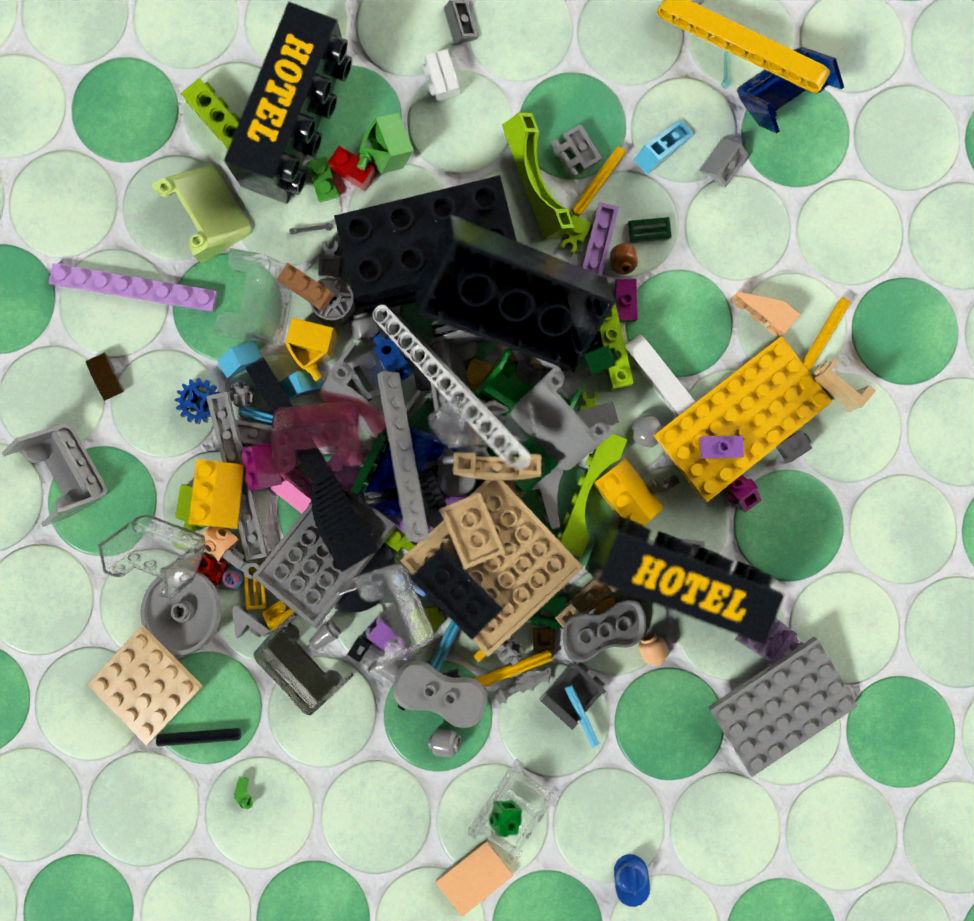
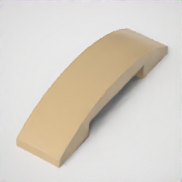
M454 453L453 474L485 480H521L541 477V455L530 454V464L525 469H517L506 464L501 457L476 456V453ZM515 457V462L519 460V457Z
M593 578L570 599L555 616V619L564 628L570 618L580 613H590L604 598L617 589L598 583Z

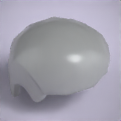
M641 416L634 420L631 427V436L640 446L654 447L658 444V441L653 435L662 429L663 425L653 416Z

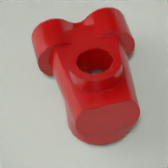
M198 552L191 566L195 571L207 576L213 584L218 585L229 562L223 559L217 561ZM204 560L208 562L207 568L202 566Z

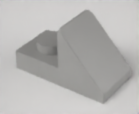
M241 605L233 606L232 613L236 638H240L248 626L251 627L250 631L258 637H261V635L263 637L268 636L271 630L266 623Z

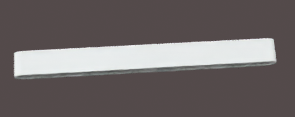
M385 305L377 306L373 311L374 321L506 464L517 469H525L531 460L529 452L396 311ZM464 395V400L460 403L461 397ZM478 409V413L474 417V412ZM489 424H492L490 431L487 432V427ZM505 438V444L501 447V441ZM519 453V460L515 462V456Z

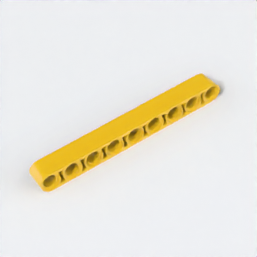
M663 0L657 9L658 16L664 21L810 92L818 93L830 75V70L823 64L690 0Z

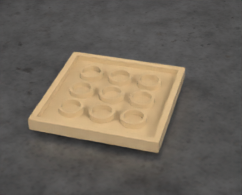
M144 626L138 628L87 684L146 745L166 727L203 687Z

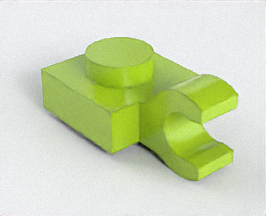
M397 527L385 541L387 545L398 552L402 547L410 552L416 546L411 542H407L406 534Z

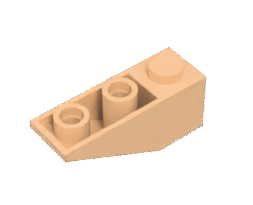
M737 292L731 298L739 309L748 311L754 321L763 323L767 326L768 332L774 336L778 335L780 337L785 334L800 315L799 312L782 300Z

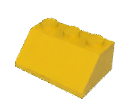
M626 458L593 483L594 487L617 516L630 519L643 526L664 509Z
M196 459L188 524L238 529L245 465Z

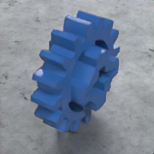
M198 378L195 383L190 379V385L182 384L183 391L177 390L180 398H176L175 401L179 402L180 405L176 407V410H183L180 416L183 418L187 417L188 422H192L195 419V423L200 424L202 419L205 423H208V417H211L210 410L207 409L208 402L206 396L220 393L215 392L217 386H210V381L206 380L203 383L202 379ZM199 388H205L209 393H202ZM198 397L203 399L200 401V405L195 404L198 401ZM189 409H196V412L199 415H194L190 413Z

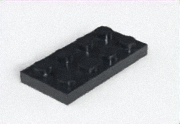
M440 547L410 577L471 640L503 610L443 547Z

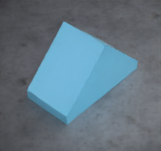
M250 342L231 347L218 360V363L228 380L245 371L246 366L263 356L256 343Z
M303 370L294 372L279 383L291 401L320 390L324 382L323 379L315 382L312 375Z

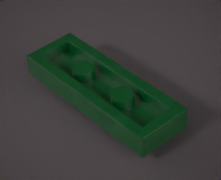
M378 433L351 489V493L358 496L360 491L365 492L370 482L366 480L369 472L374 474L379 463L375 460L379 453L383 455L388 445L385 442V435Z

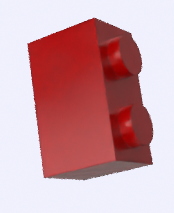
M341 146L337 147L328 161L331 171L364 191L367 190L376 176L374 166L368 163L365 170L359 169L357 165L361 158Z

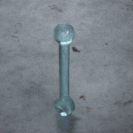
M722 49L724 53V78L721 86L722 88H728L730 85L728 80L729 52Z

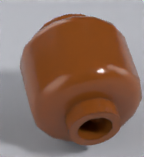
M621 243L612 248L610 251V263L614 272L623 275L629 274L636 269L638 259L636 250L632 245Z

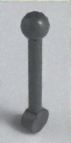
M326 223L321 226L291 228L289 231L290 234L323 229L330 231L333 226L331 223Z

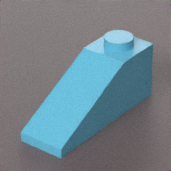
M680 119L645 144L634 158V161L648 175L685 144L694 133Z

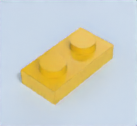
M280 600L264 610L262 615L268 628L273 631L296 616L297 613Z

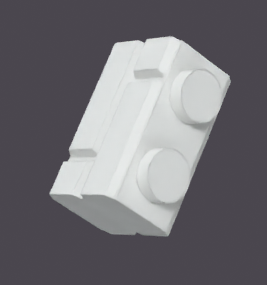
M445 49L426 55L424 57L425 64H422L425 77H430L431 83H428L431 96L435 95L438 102L459 96L460 86L449 51Z

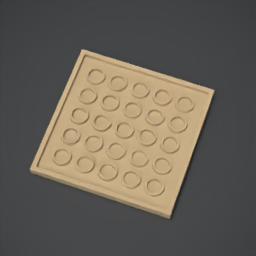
M486 480L470 496L481 493L505 551L504 554L464 569L445 520H443L429 533L428 540L420 541L400 560L414 574L440 547H443L503 608L473 639L487 656H490L584 568L503 480Z

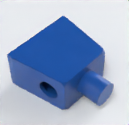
M383 333L376 335L373 338L376 344L373 349L386 371L399 373L401 382L413 375L395 342L391 338L387 339Z

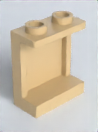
M836 358L831 361L826 360L823 364L821 363L813 371L815 374L814 380L818 382L827 394L848 411L863 407L876 391L870 385L855 390L832 371L838 363Z

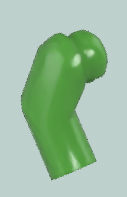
M240 776L238 777L234 798L241 808L250 809L253 806V800L246 790L249 779Z

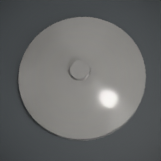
M174 569L158 576L146 590L141 605L142 626L172 655H187L205 647L215 635L221 618V603L216 588L203 574L190 569Z

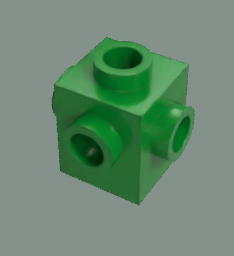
M494 801L492 813L489 815V826L500 837L518 835L519 826L522 823V809L514 801Z

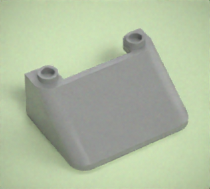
M556 366L514 405L513 416L558 464L557 467L559 469L570 470L615 431L605 422H598L590 429L556 392L565 381L563 372Z

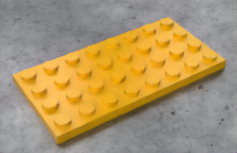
M780 336L653 436L703 502L706 503L831 404L832 401L818 382L814 380V377L785 339ZM709 436H743L744 457L700 459L699 438Z

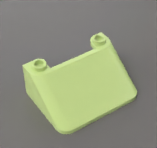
M205 166L162 178L151 184L155 192L162 198L171 196L174 193L179 197L199 233L190 238L188 245L193 256L200 263L206 262L249 236L251 232L250 223L215 167Z

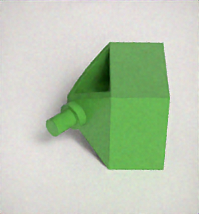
M399 112L376 117L371 123L360 145L361 159L357 165L359 169L365 170L368 163L374 166L381 174L404 168L414 150Z

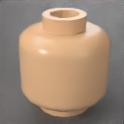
M654 632L641 637L638 648L643 661L654 666L663 664L669 655V649L664 637Z

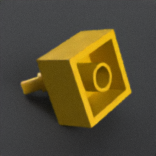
M292 318L285 343L296 363L303 370H306L308 374L310 373L315 382L323 378L318 371V365L332 360L338 334L332 327Z

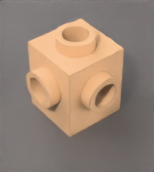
M210 526L203 532L204 538L200 545L207 553L219 561L227 550L233 549L239 539L228 528Z

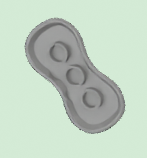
M624 599L605 612L598 614L580 613L573 616L566 622L563 629L562 638L566 655L574 662H586L607 648H626L636 645L646 632L644 608L637 600Z
M412 660L404 663L399 669L393 684V696L400 706L412 711L425 710L437 713L447 722L458 728H469L476 725L482 718L487 704V692L480 682L467 677H448L438 672L427 662L421 660Z

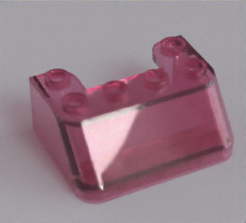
M347 400L281 407L275 410L272 418L271 432L275 474L288 473L294 469L296 465L295 450L338 446L339 459L342 464L346 466L363 465L365 461L357 404Z

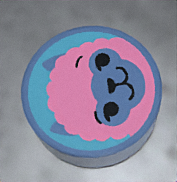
M236 567L225 570L222 575L224 585L231 589L240 587L244 583L243 572Z

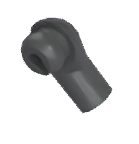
M672 475L660 484L657 479H652L647 483V487L651 493L667 492L678 485L680 481L676 475Z

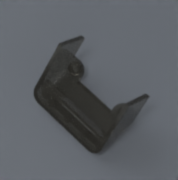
M294 612L269 634L254 651L253 655L256 662L304 714L312 715L348 682L354 674L351 672L342 679L339 672L328 670L325 673L297 643L300 638L299 629L292 624V621L298 614Z

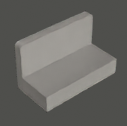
M722 138L700 168V172L713 176L719 186L726 188L748 157V153L740 142Z

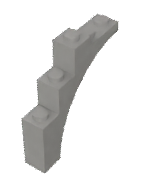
M613 401L575 412L589 429L598 422H605L610 426L619 423ZM557 466L531 489L532 491L541 490V493H538L541 506L545 505L547 513L544 514L546 525H550L551 529L561 527L558 512V494L565 470H561Z

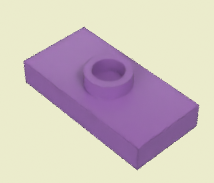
M709 436L699 438L700 459L744 457L743 436Z

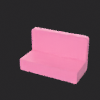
M289 464L280 472L282 484L272 486L271 490L302 514L311 503L313 481L292 464Z

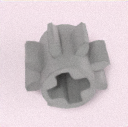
M236 382L233 384V387H230L231 401H234V405L237 407H247L255 398V389L250 388L247 382Z
M514 638L510 641L507 639L497 648V656L505 665L509 662L514 665L523 656L522 646Z

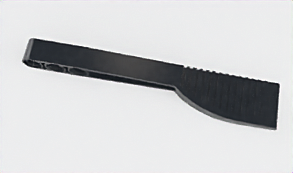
M262 357L245 368L313 481L311 504L317 530L341 572H344L379 549L265 358Z

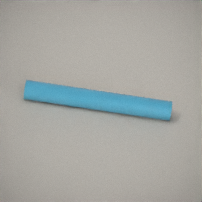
M573 685L565 687L591 747L599 745V741Z

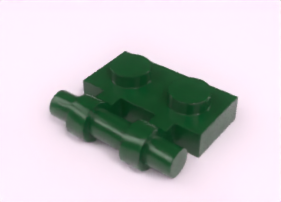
M558 591L527 621H531V624L538 625V623L547 625L555 630L557 628L564 629L555 619V616L573 598V594ZM541 610L552 611V618L540 615Z

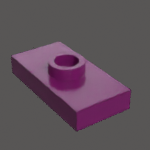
M616 279L615 299L619 321H637V279Z

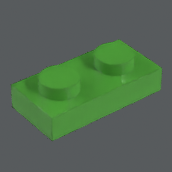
M327 157L306 162L319 203L338 198L339 194L328 165Z

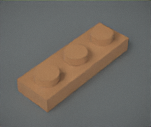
M289 263L286 264L276 279L323 312L335 295L332 291Z

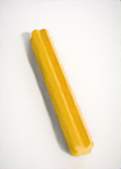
M617 146L572 207L571 212L574 215L580 217L625 156L626 151L623 148Z
M842 297L838 300L802 360L803 365L808 371L814 366L848 309L850 301Z
M545 650L524 658L514 665L509 664L474 679L486 687L553 660V656L550 650Z

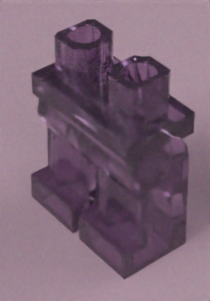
M775 618L765 645L737 635L735 638L737 642L746 646L771 664L784 657L788 647L794 650L803 644L796 637L797 633L777 618Z

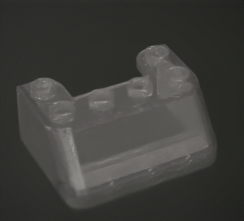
M230 248L228 255L229 266L234 271L247 273L239 313H221L217 317L214 331L221 337L268 345L281 344L285 338L293 291L276 279L287 263L262 253Z
M141 515L98 546L104 573L119 578L125 576L134 568L142 570L164 580L157 586V592L160 596L170 600L194 580L206 543L205 537L202 534L151 515Z

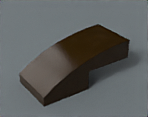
M105 352L85 361L104 401L124 392L121 383L114 373L115 369Z

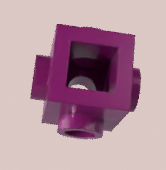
M741 475L726 487L728 492L726 497L733 506L737 505L744 512H747L762 501L757 490L758 487L751 478L748 480Z

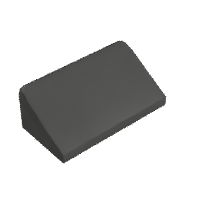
M450 0L444 6V12L454 44L458 45L478 39L468 1Z

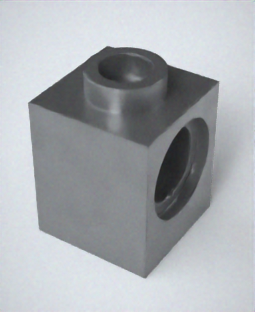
M802 431L789 436L776 447L786 463L796 460L813 448L810 445V438L806 433H802Z

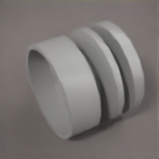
M325 277L318 280V283L335 294L336 301H332V304L329 303L324 312L310 303L313 312L324 324L331 327L347 324L357 310V303L351 287L338 277Z

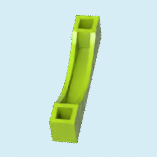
M519 112L504 122L502 127L526 189V194L533 208V213L540 227V232L544 239H555L574 229V225L568 209L552 197L542 180L537 159L539 130L533 114Z
M611 434L595 448L593 454H589L585 463L588 466L586 474L582 473L578 481V485H581L578 493L574 492L570 502L573 505L571 513H566L562 523L565 524L563 533L559 531L557 535L560 543L572 555L582 558L589 540L585 523V505L589 491L601 472L621 458L627 439L615 434Z

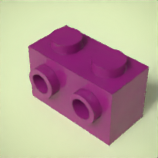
M264 443L242 448L241 457L246 469L245 479L249 490L263 489L282 484L274 443Z

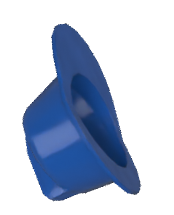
M627 854L619 858L614 866V880L618 899L627 906L636 907L642 905L650 894L646 863L642 858L634 854Z

